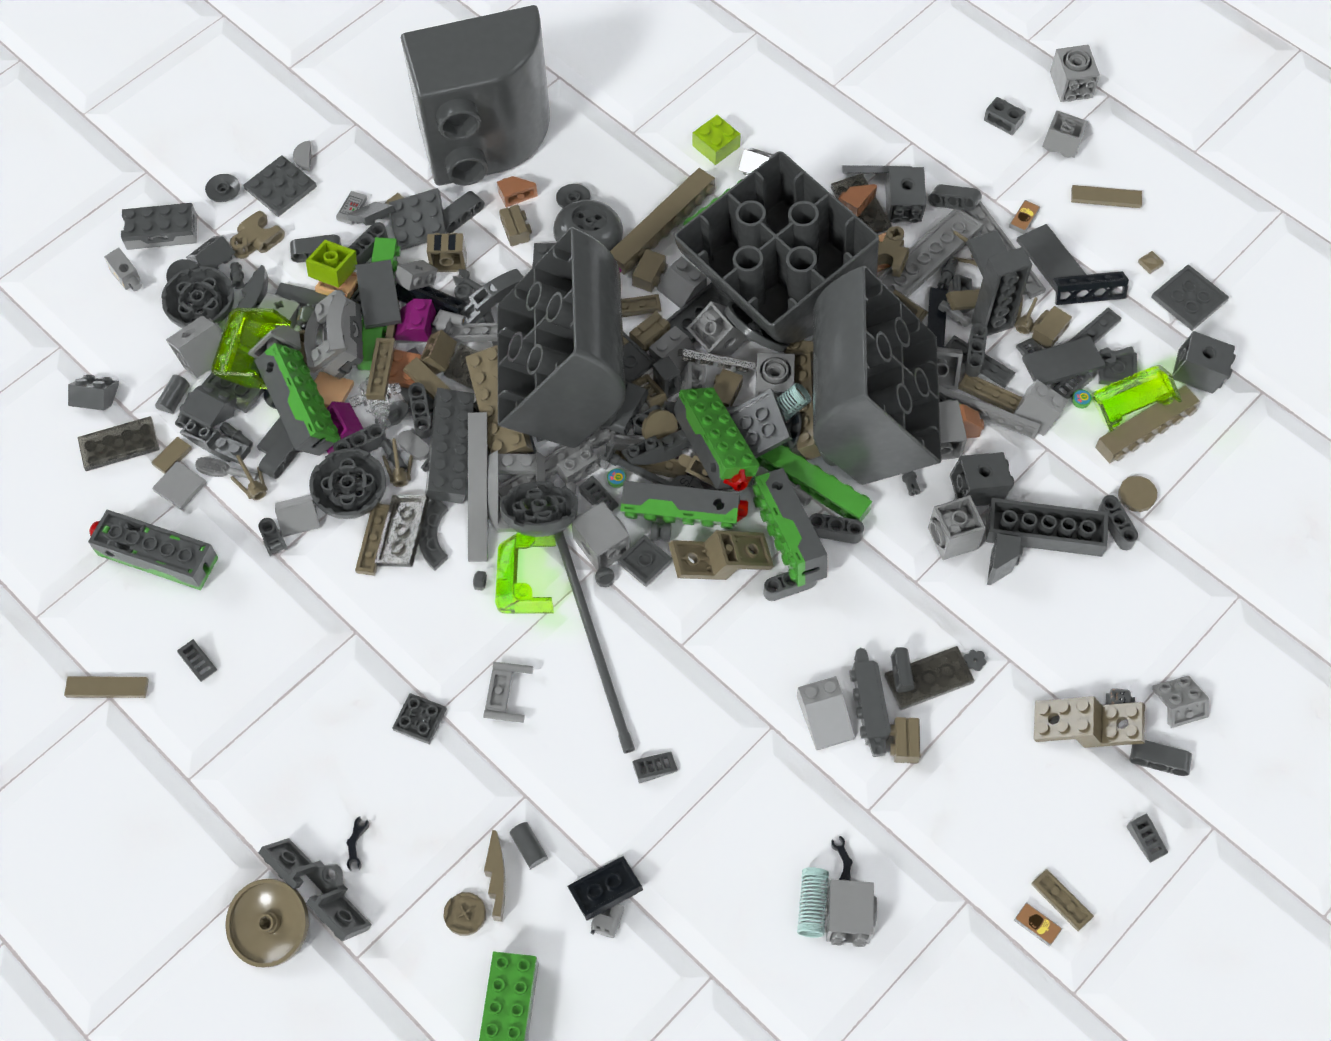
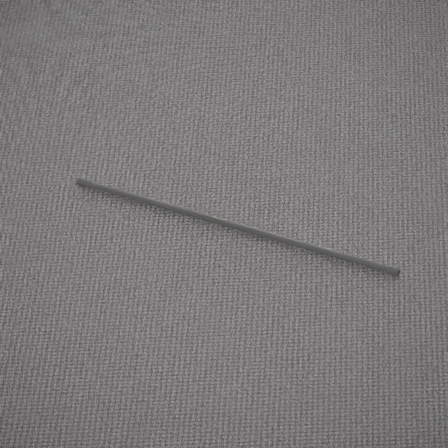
M492 309L484 315L485 323H495L491 312ZM492 341L493 346L498 345L497 341ZM530 436L534 452H531L529 454H536L537 450L532 436ZM561 531L554 534L618 731V738L623 753L627 754L633 752L635 747L619 705L564 533Z

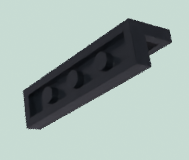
M1123 271L1053 278L1052 285L1056 290L1055 304L1066 305L1126 299L1129 279ZM1116 287H1122V293L1114 294L1112 291ZM1104 288L1106 290L1102 295L1097 296L1094 294L1098 289ZM1082 290L1088 291L1084 297L1077 296ZM1061 292L1070 293L1066 299H1060Z
M396 283L399 301L407 304L413 299H431L436 310V316L439 310L460 314L468 305L467 302L430 286L409 291Z

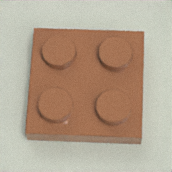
M395 349L388 384L409 388L411 384L415 383L403 369L416 357L420 359L422 355Z

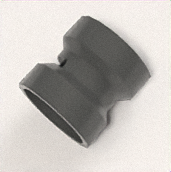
M652 522L651 541L662 539L665 542H670L671 523L659 524L658 522Z

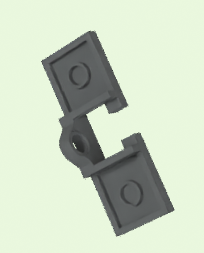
M290 838L261 847L258 852L260 856L291 888H300L304 882L300 877L306 875L322 891V895L310 897L306 904L342 942L368 931L372 926L344 896L348 888L343 884V871L338 864L324 865L321 860L313 863ZM330 869L335 872L334 880L329 876Z

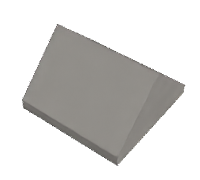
M311 494L275 503V513L283 537L320 528L316 505Z

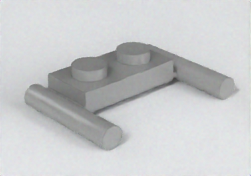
M493 662L483 718L524 723L525 715L506 713L513 676L512 672L533 674V666Z

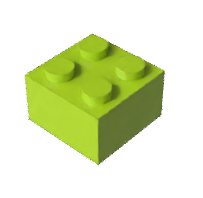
M717 114L692 132V146L714 165H717L740 147L741 134Z
M324 240L306 260L308 277L337 288L356 269L355 265H357L355 250L328 240Z

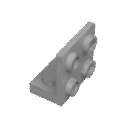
M1190 676L1180 677L1152 686L1154 693L1167 707V724L1171 728L1209 717V698Z

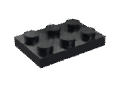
M624 856L567 886L586 921L643 891L642 885Z

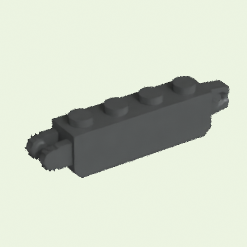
M860 647L855 652V662L853 663L852 670H849L850 681L854 682L855 685L853 698L854 701H858L856 715L857 719H861L862 723L860 736L861 739L865 740V745H869L873 757H882L886 754V742L891 733L878 663L874 660L869 661L867 650Z

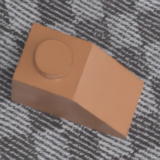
M514 176L497 181L498 193L505 207L538 196L537 186L534 182Z
M870 184L850 187L846 192H842L839 201L858 217L876 197L877 185Z
M959 404L966 437H980L981 431L984 430V421L980 419L979 412L964 404Z

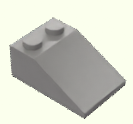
M1056 110L1042 147L1050 152L1061 153L1064 157L1075 158L1088 121Z
M836 676L798 687L796 697L816 751L855 739L844 696Z

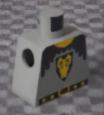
M119 247L104 256L110 272L125 290L131 288L133 291H138L142 287L136 268Z

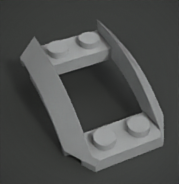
M342 290L333 291L316 304L315 310L307 322L304 346L307 364L312 373H315L348 349V346L344 345L343 340L345 336L344 312L346 306L351 301L344 296L346 294ZM326 321L328 339L316 347L317 329Z
M497 450L488 455V518L492 521L497 532H516L505 523L501 512L498 511V474H535L536 481L545 482V456L536 451V454H498Z

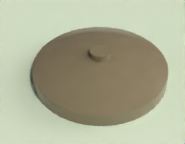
M261 879L243 887L230 903L225 921L227 940L233 952L243 962L262 968L281 965L294 957L302 947L309 928V914L303 897L296 889L291 888L286 882L278 879Z

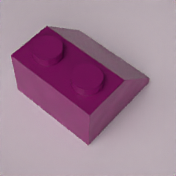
M413 299L400 310L402 323L397 324L394 338L401 341L427 342L432 333L433 327H431V323L435 319L436 310L431 299Z
M332 401L328 406L327 410L331 414L333 424L338 429L340 439L364 429L350 403ZM333 446L327 450L328 454L334 452Z

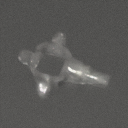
M368 376L365 382H361L358 386L361 395H354L349 398L351 406L358 407L364 404L366 412L372 413L378 419L379 427L386 430V425L389 429L391 421L388 415L390 406L393 404L391 395L395 396L402 392L399 383L390 384L387 388L385 400H367Z

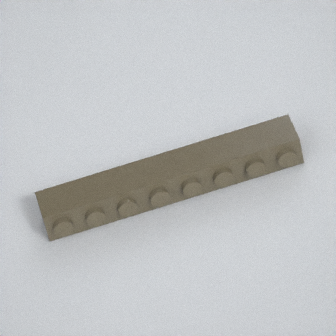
M699 167L610 251L622 270L621 273L623 275L633 270L636 263L641 260L646 249L656 248L658 243L663 238H666L674 227L679 226L681 221L686 216H689L697 205H701L704 199L714 192L715 178Z

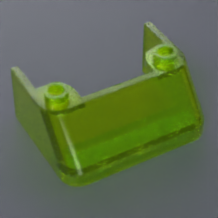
M233 309L228 316L211 367L212 373L219 378L247 388L267 389L258 372L251 369L254 357L248 355V352L261 338L275 329L276 325H291L292 322L275 309Z
M1161 365L1149 367L1091 393L1093 403L1105 427L1110 432L1114 431V427L1121 424L1120 421L1123 420V416L1157 402L1168 405L1174 401L1173 399L1177 402H1182L1172 374Z
M517 532L499 544L495 604L500 613L554 614L552 597H533V591L529 584L517 583L518 549L556 547L555 534L545 537H532Z

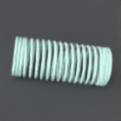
M794 383L785 393L777 397L778 402L782 403V405L780 403L779 405L785 412V414L783 413L785 420L788 421L794 414L811 402L808 391L799 383ZM797 389H799V390L801 391V393L804 395L805 399L803 398V396L800 394V392H799Z
M807 867L802 869L797 933L805 937L819 938L823 937L825 933L824 921L826 919L824 917L826 914L824 913H826L827 905L826 894L828 893L827 883L829 881L827 879H829V872L822 868ZM804 909L822 910V911H824V912L808 911V910H804ZM805 913L822 914L823 916L811 915V914H805Z

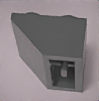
M83 375L82 378L75 379L74 382L68 384V406L104 411L112 406L119 381L112 380L111 377L95 378L94 375Z

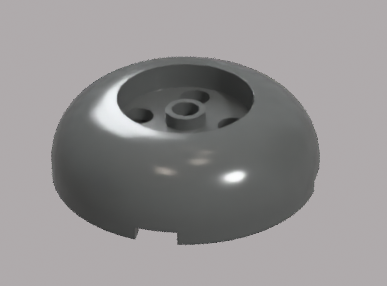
M583 199L571 202L560 210L554 221L553 234L556 242L571 227L592 236L609 251L623 238V225L618 214L610 206L597 200Z
M200 266V268L192 270L187 268L174 275L166 283L161 295L162 308L168 319L180 328H184L200 316H204L207 319L210 318L214 323L220 324L232 310L234 289L230 279L218 269L207 266Z
M354 448L341 449L328 454L319 465L314 467L309 480V490L315 504L327 515L338 519H355L368 514L380 503L386 490V475L380 461L371 456L369 452ZM358 476L362 478L359 482L355 480Z
M536 481L517 485L509 489L510 493L506 496L503 495L500 500V512L505 523L514 531L532 537L551 536L565 530L574 521L578 512V499L574 492L565 486L562 488L556 487L552 482Z

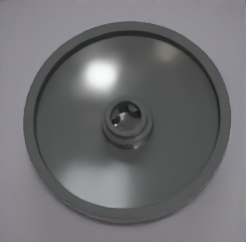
M733 301L728 303L724 310L726 316L747 339L777 352L786 351L790 344L777 342Z

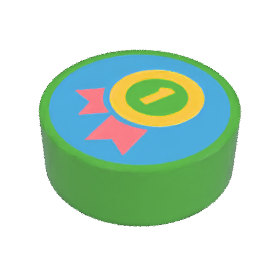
M1083 389L1075 391L1072 397L1073 405L1081 409L1088 407L1092 400L1091 394Z
M612 469L607 474V482L613 488L622 487L624 480L626 481V474L621 469Z

